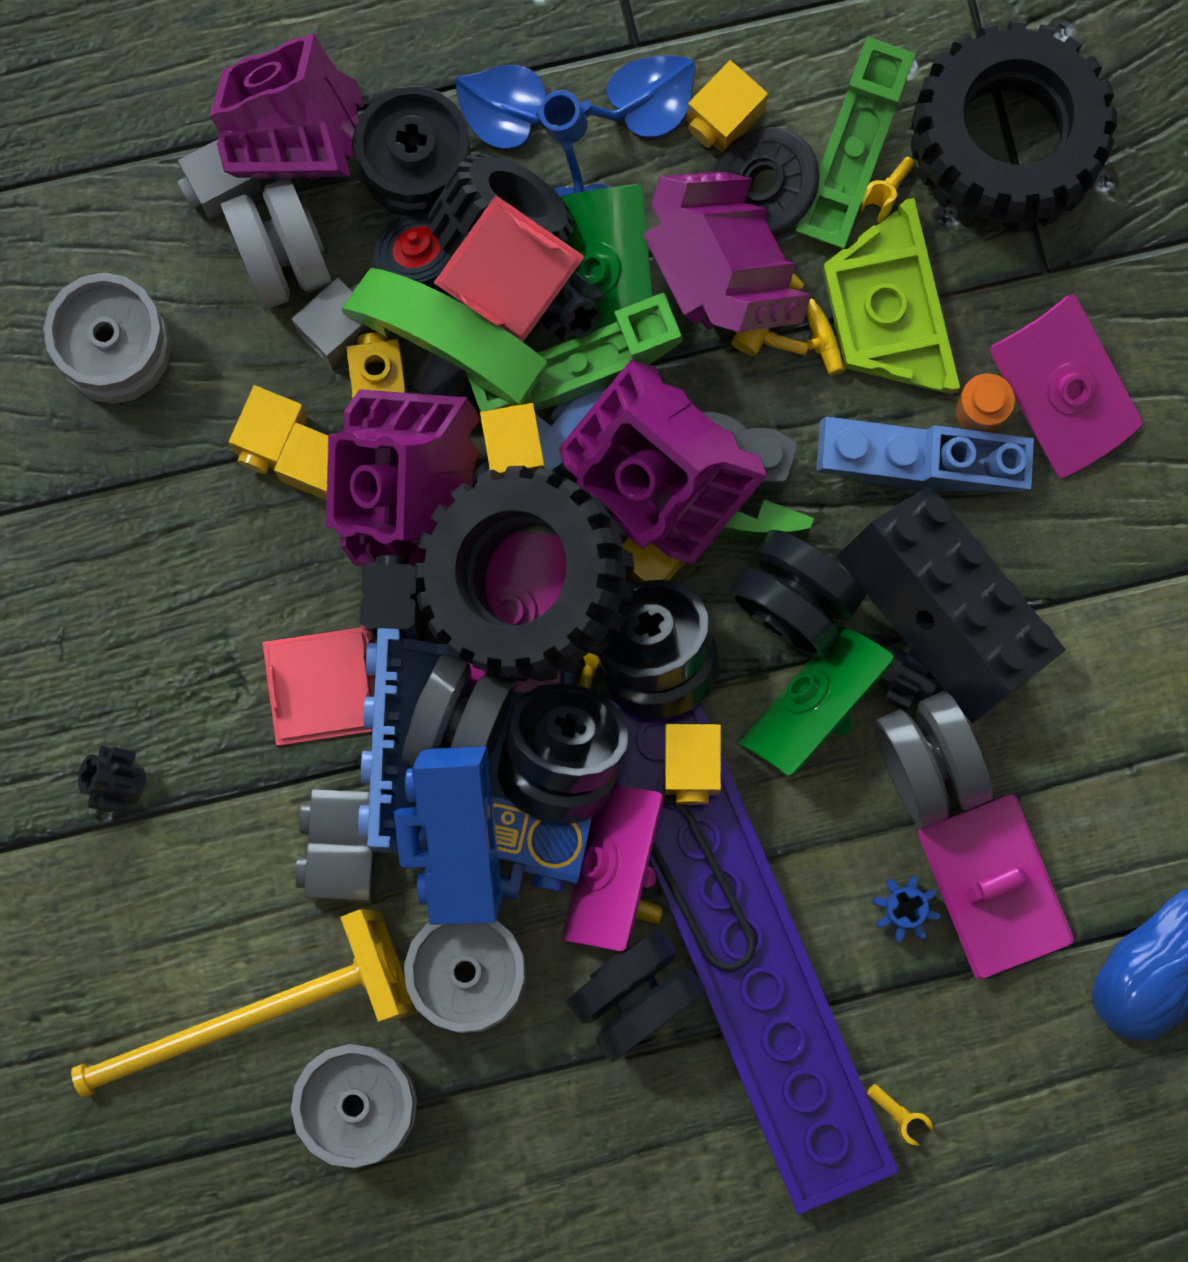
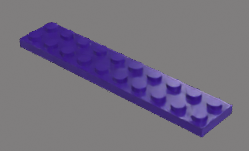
M613 700L610 701L621 712L628 728L627 750L622 765L618 770V786L656 791L661 793L663 797L676 798V795H665L666 724H710L701 702L694 709L672 718L647 719L630 714ZM721 752V790L719 796L709 795V804L686 806L693 814L753 931L756 941L755 953L746 966L732 972L720 971L707 961L652 853L649 860L656 871L658 882L697 976L707 990L705 992L707 1000L796 1214L799 1215L899 1173V1170ZM663 805L654 841L714 957L723 963L731 964L738 962L747 951L748 942L684 815L674 806Z

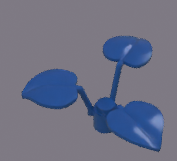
M672 55L642 58L624 65L611 77L606 88V94L610 103L618 109L615 111L593 106L588 100L579 103L572 93L564 90H557L547 95L539 76L532 70L519 65L497 66L479 73L458 76L455 83L458 102L464 118L476 136L491 147L502 150L517 149L528 141L532 125H544L551 139L562 145L574 183V188L563 186L554 189L558 196L561 197L584 191L610 188L605 183H594L585 187L583 185L573 143L579 141L587 130L588 121L586 116L592 115L611 121H619L625 117L629 130L639 137L659 138L666 136L676 130L686 118L688 103L692 98L696 66L692 59Z

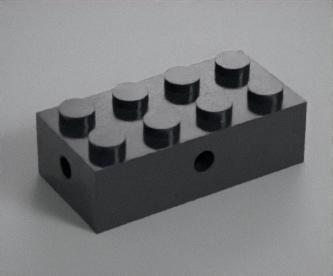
M931 485L872 521L836 556L850 575L863 587L868 597L938 683L953 697L961 711L972 724L1027 683L1066 650L1054 636L1052 629L1040 619L1022 597L1018 588L1008 580L986 553L982 544L970 534L952 512L949 504L937 494Z

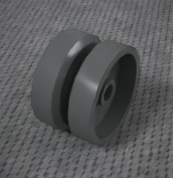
M442 654L427 684L423 688L414 709L402 752L401 765L413 768L420 751L448 748V746L451 748L487 746L488 760H490L511 704L516 681L487 672L480 677L470 698L467 699L472 681L471 665Z
M946 691L918 703L916 712L918 725L911 716L901 709L874 721L875 735L888 773L906 811L920 830L948 817L950 808L948 795L964 811L990 801L993 798L990 777L977 741L961 709L953 697Z

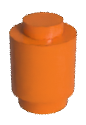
M985 373L973 377L965 385L956 404V418L960 426L967 430L997 433L1004 426L1014 408L1015 396L1012 387L1004 378L995 374Z

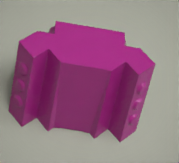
M315 34L291 39L276 49L261 55L246 57L222 70L210 117L220 132L217 147L225 173L236 178L255 179L351 177L346 159H355L352 150L354 130L359 123L356 108H364L357 81L336 69Z
M702 172L659 176L651 205L661 224L645 232L643 236L683 315L687 316L693 324L701 322L708 330L720 326L737 332L803 323L812 294L789 288L796 263L787 261L781 252L765 219L768 209L745 203L752 179L728 172Z
M632 359L559 447L565 468L577 477L576 484L588 490L590 494L602 500L612 511L610 517L622 525L630 539L642 549L653 543L668 557L693 564L767 476L760 456L739 449L733 432L725 430L711 421L686 397L684 390L663 384L656 367Z
M359 389L344 411V430L337 434H328L326 527L334 528L341 535L340 547L354 566H367L368 563H376V557L383 555L407 557L409 564L414 568L416 563H424L426 551L418 548L422 533L432 535L437 525V522L430 517L439 505L449 508L455 502L451 492L462 483L473 486L475 460L480 453L468 436L481 417L467 397Z

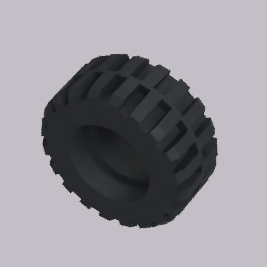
M1010 21L1007 30L999 31L998 25L991 23L980 26L975 39L970 34L965 33L953 41L950 52H941L933 62L929 76L924 79L913 113L911 130L914 131L910 144L912 157L920 160L917 173L923 184L929 186L934 183L936 191L933 198L943 208L947 207L950 203L960 208L956 217L970 224L973 216L986 220L984 228L986 230L1000 232L1004 223H1013V230L1015 232L1030 231L1036 220H1040V223L1044 226L1059 220L1064 210L1072 211L1082 202L1087 191L1092 189L1111 153L1115 141L1111 136L1117 127V110L1109 107L1115 95L1110 81L1103 80L1099 82L1098 80L1102 66L1094 56L1084 59L1079 54L1082 44L1069 36L1063 42L1053 37L1055 28L1043 24L1040 25L1038 31L1026 29V21ZM996 91H1015L1028 95L1040 102L1054 118L1060 136L1059 145L1052 156L1037 163L1014 165L998 161L984 153L970 137L964 121L969 104L980 96Z
M508 466L505 475L493 469L478 474L477 481L479 486L473 488L466 483H462L453 490L451 496L455 499V502L449 508L439 505L430 517L437 522L432 535L422 533L418 548L426 551L424 563L415 564V580L425 584V591L417 595L420 610L432 615L433 619L429 621L428 627L436 639L448 643L447 651L459 660L472 664L474 668L511 680L524 682L528 678L541 682L557 679L559 671L572 674L586 666L584 656L588 653L599 656L610 645L603 637L610 628L620 631L626 619L625 616L618 613L622 600L632 601L634 585L626 581V572L635 569L633 553L625 550L622 545L628 537L622 525L610 517L612 511L602 500L555 472L542 468L533 471L526 466ZM533 525L547 527L559 536L565 550L567 568L562 590L554 604L537 619L522 625L507 624L494 615L486 597L485 575L488 563L496 548L512 533Z

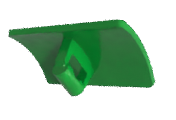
M639 184L596 189L560 197L569 208L568 213L573 217L574 222L572 226L574 229L566 244L584 256L569 279L571 280L575 273H579L590 284L595 285L605 296L602 302L597 304L605 318L600 321L595 330L618 322L615 311L652 297L648 244L643 236L647 232L643 188Z
M838 627L840 634L823 659L811 657L736 744L742 749L759 756L787 777L795 776L832 733L838 736H845L850 732L852 721L848 714L894 663L895 660L892 653L854 630Z

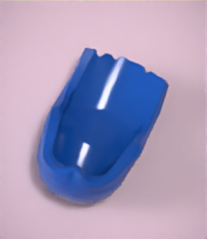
M1183 889L1167 901L1147 922L1119 941L1097 974L1091 991L1092 1005L1100 1019L1105 1022L1107 1028L1115 1035L1137 1041L1154 1040L1165 1035L1178 1024L1188 1019V889Z

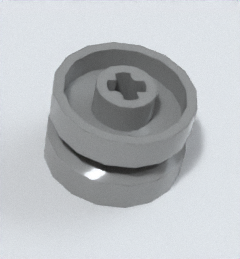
M280 179L264 186L263 198L272 218L262 222L253 199L246 194L220 203L264 311L289 301L291 292L282 272L284 267L291 265L300 288L307 293L332 283L321 252L325 251L307 206L302 207L291 179Z
M104 272L82 276L62 288L48 307L43 327L47 352L71 386L89 399L111 404L135 400L154 388L167 370L172 349L168 327L146 291L127 277ZM113 335V337L109 341H104L106 338Z
M497 920L492 923L439 925L427 923L412 940L404 963L406 990L416 1010L434 1025L461 1034L485 1032L504 1022L519 1005L527 982L525 957L513 934ZM467 961L473 964L476 974L470 982L462 983L461 980L456 978L455 969L463 967L464 962Z
M347 1044L324 1051L306 1065L294 1085L291 1113L297 1135L312 1154L330 1165L357 1168L385 1160L404 1145L415 1126L418 1099L413 1079L398 1059L379 1048ZM350 1095H357L364 1102V1109L358 1116L348 1115L344 1111L343 1105L350 1102L348 1099Z

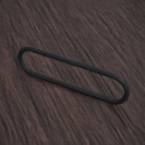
M663 797L662 806L671 805L678 808L687 820L746 936L748 945L743 958L738 962L729 964L723 963L714 957L655 841L653 842L651 853L707 961L720 971L732 972L742 969L751 961L755 953L756 941L753 931L689 808L686 805L676 804V798Z

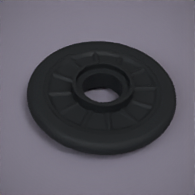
M778 127L758 128L738 137L723 151L713 171L728 172L752 179L745 203L768 209L765 219L773 235L786 231L805 216L815 200L820 180L819 165L810 145L796 133ZM764 170L776 171L777 182L774 188L765 194L754 193L753 182L755 177Z

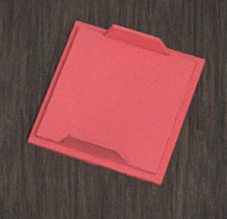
M495 195L434 284L523 342L584 256Z
M362 627L262 642L276 746L373 732V729H364L363 722L365 697H374L375 680L374 675L366 674V652L369 639Z

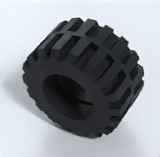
M487 154L469 155L459 163L428 216L432 235L438 239L437 243L451 258L495 195L564 243H567L574 230L572 228L574 224L573 217L568 213L569 208L551 186L525 167L495 155L492 157Z

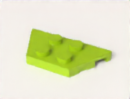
M915 198L906 199L899 205L898 210L877 226L874 224L858 237L857 242L848 249H842L823 265L822 272L845 369L946 394L958 393L960 384Z

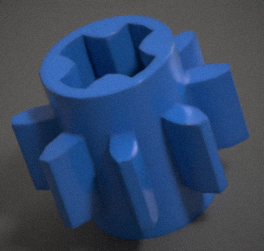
M914 875L909 878L906 887L900 889L897 883L890 878L885 884L891 895L887 899L882 897L873 898L871 902L874 906L883 908V918L876 922L875 927L882 928L888 924L895 929L893 937L896 943L901 942L905 931L910 929L915 937L919 940L923 939L926 935L921 923L924 920L935 921L940 917L935 911L929 910L928 900L935 896L936 891L929 890L923 894L916 889L917 876ZM900 895L901 899L905 902L913 899L917 903L918 908L912 912L915 922L911 923L907 917L897 919L894 916L892 910L899 905L896 896Z

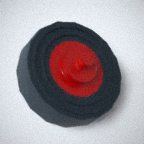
M430 211L413 212L396 219L383 230L376 241L373 256L376 269L407 277L442 293L444 290L434 284V282L451 259V256L442 250L437 243L438 239L431 233L429 227L431 223L428 220Z

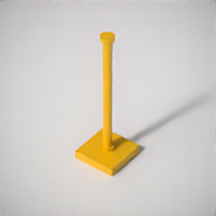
M360 909L340 917L354 954V964L93 1066L87 1067L85 1064L75 1066L71 1069V1076L77 1093L81 1098H86L95 1094L96 1087L359 985H362L367 990L378 1022L400 1020L419 1013L406 990L405 973L383 912Z

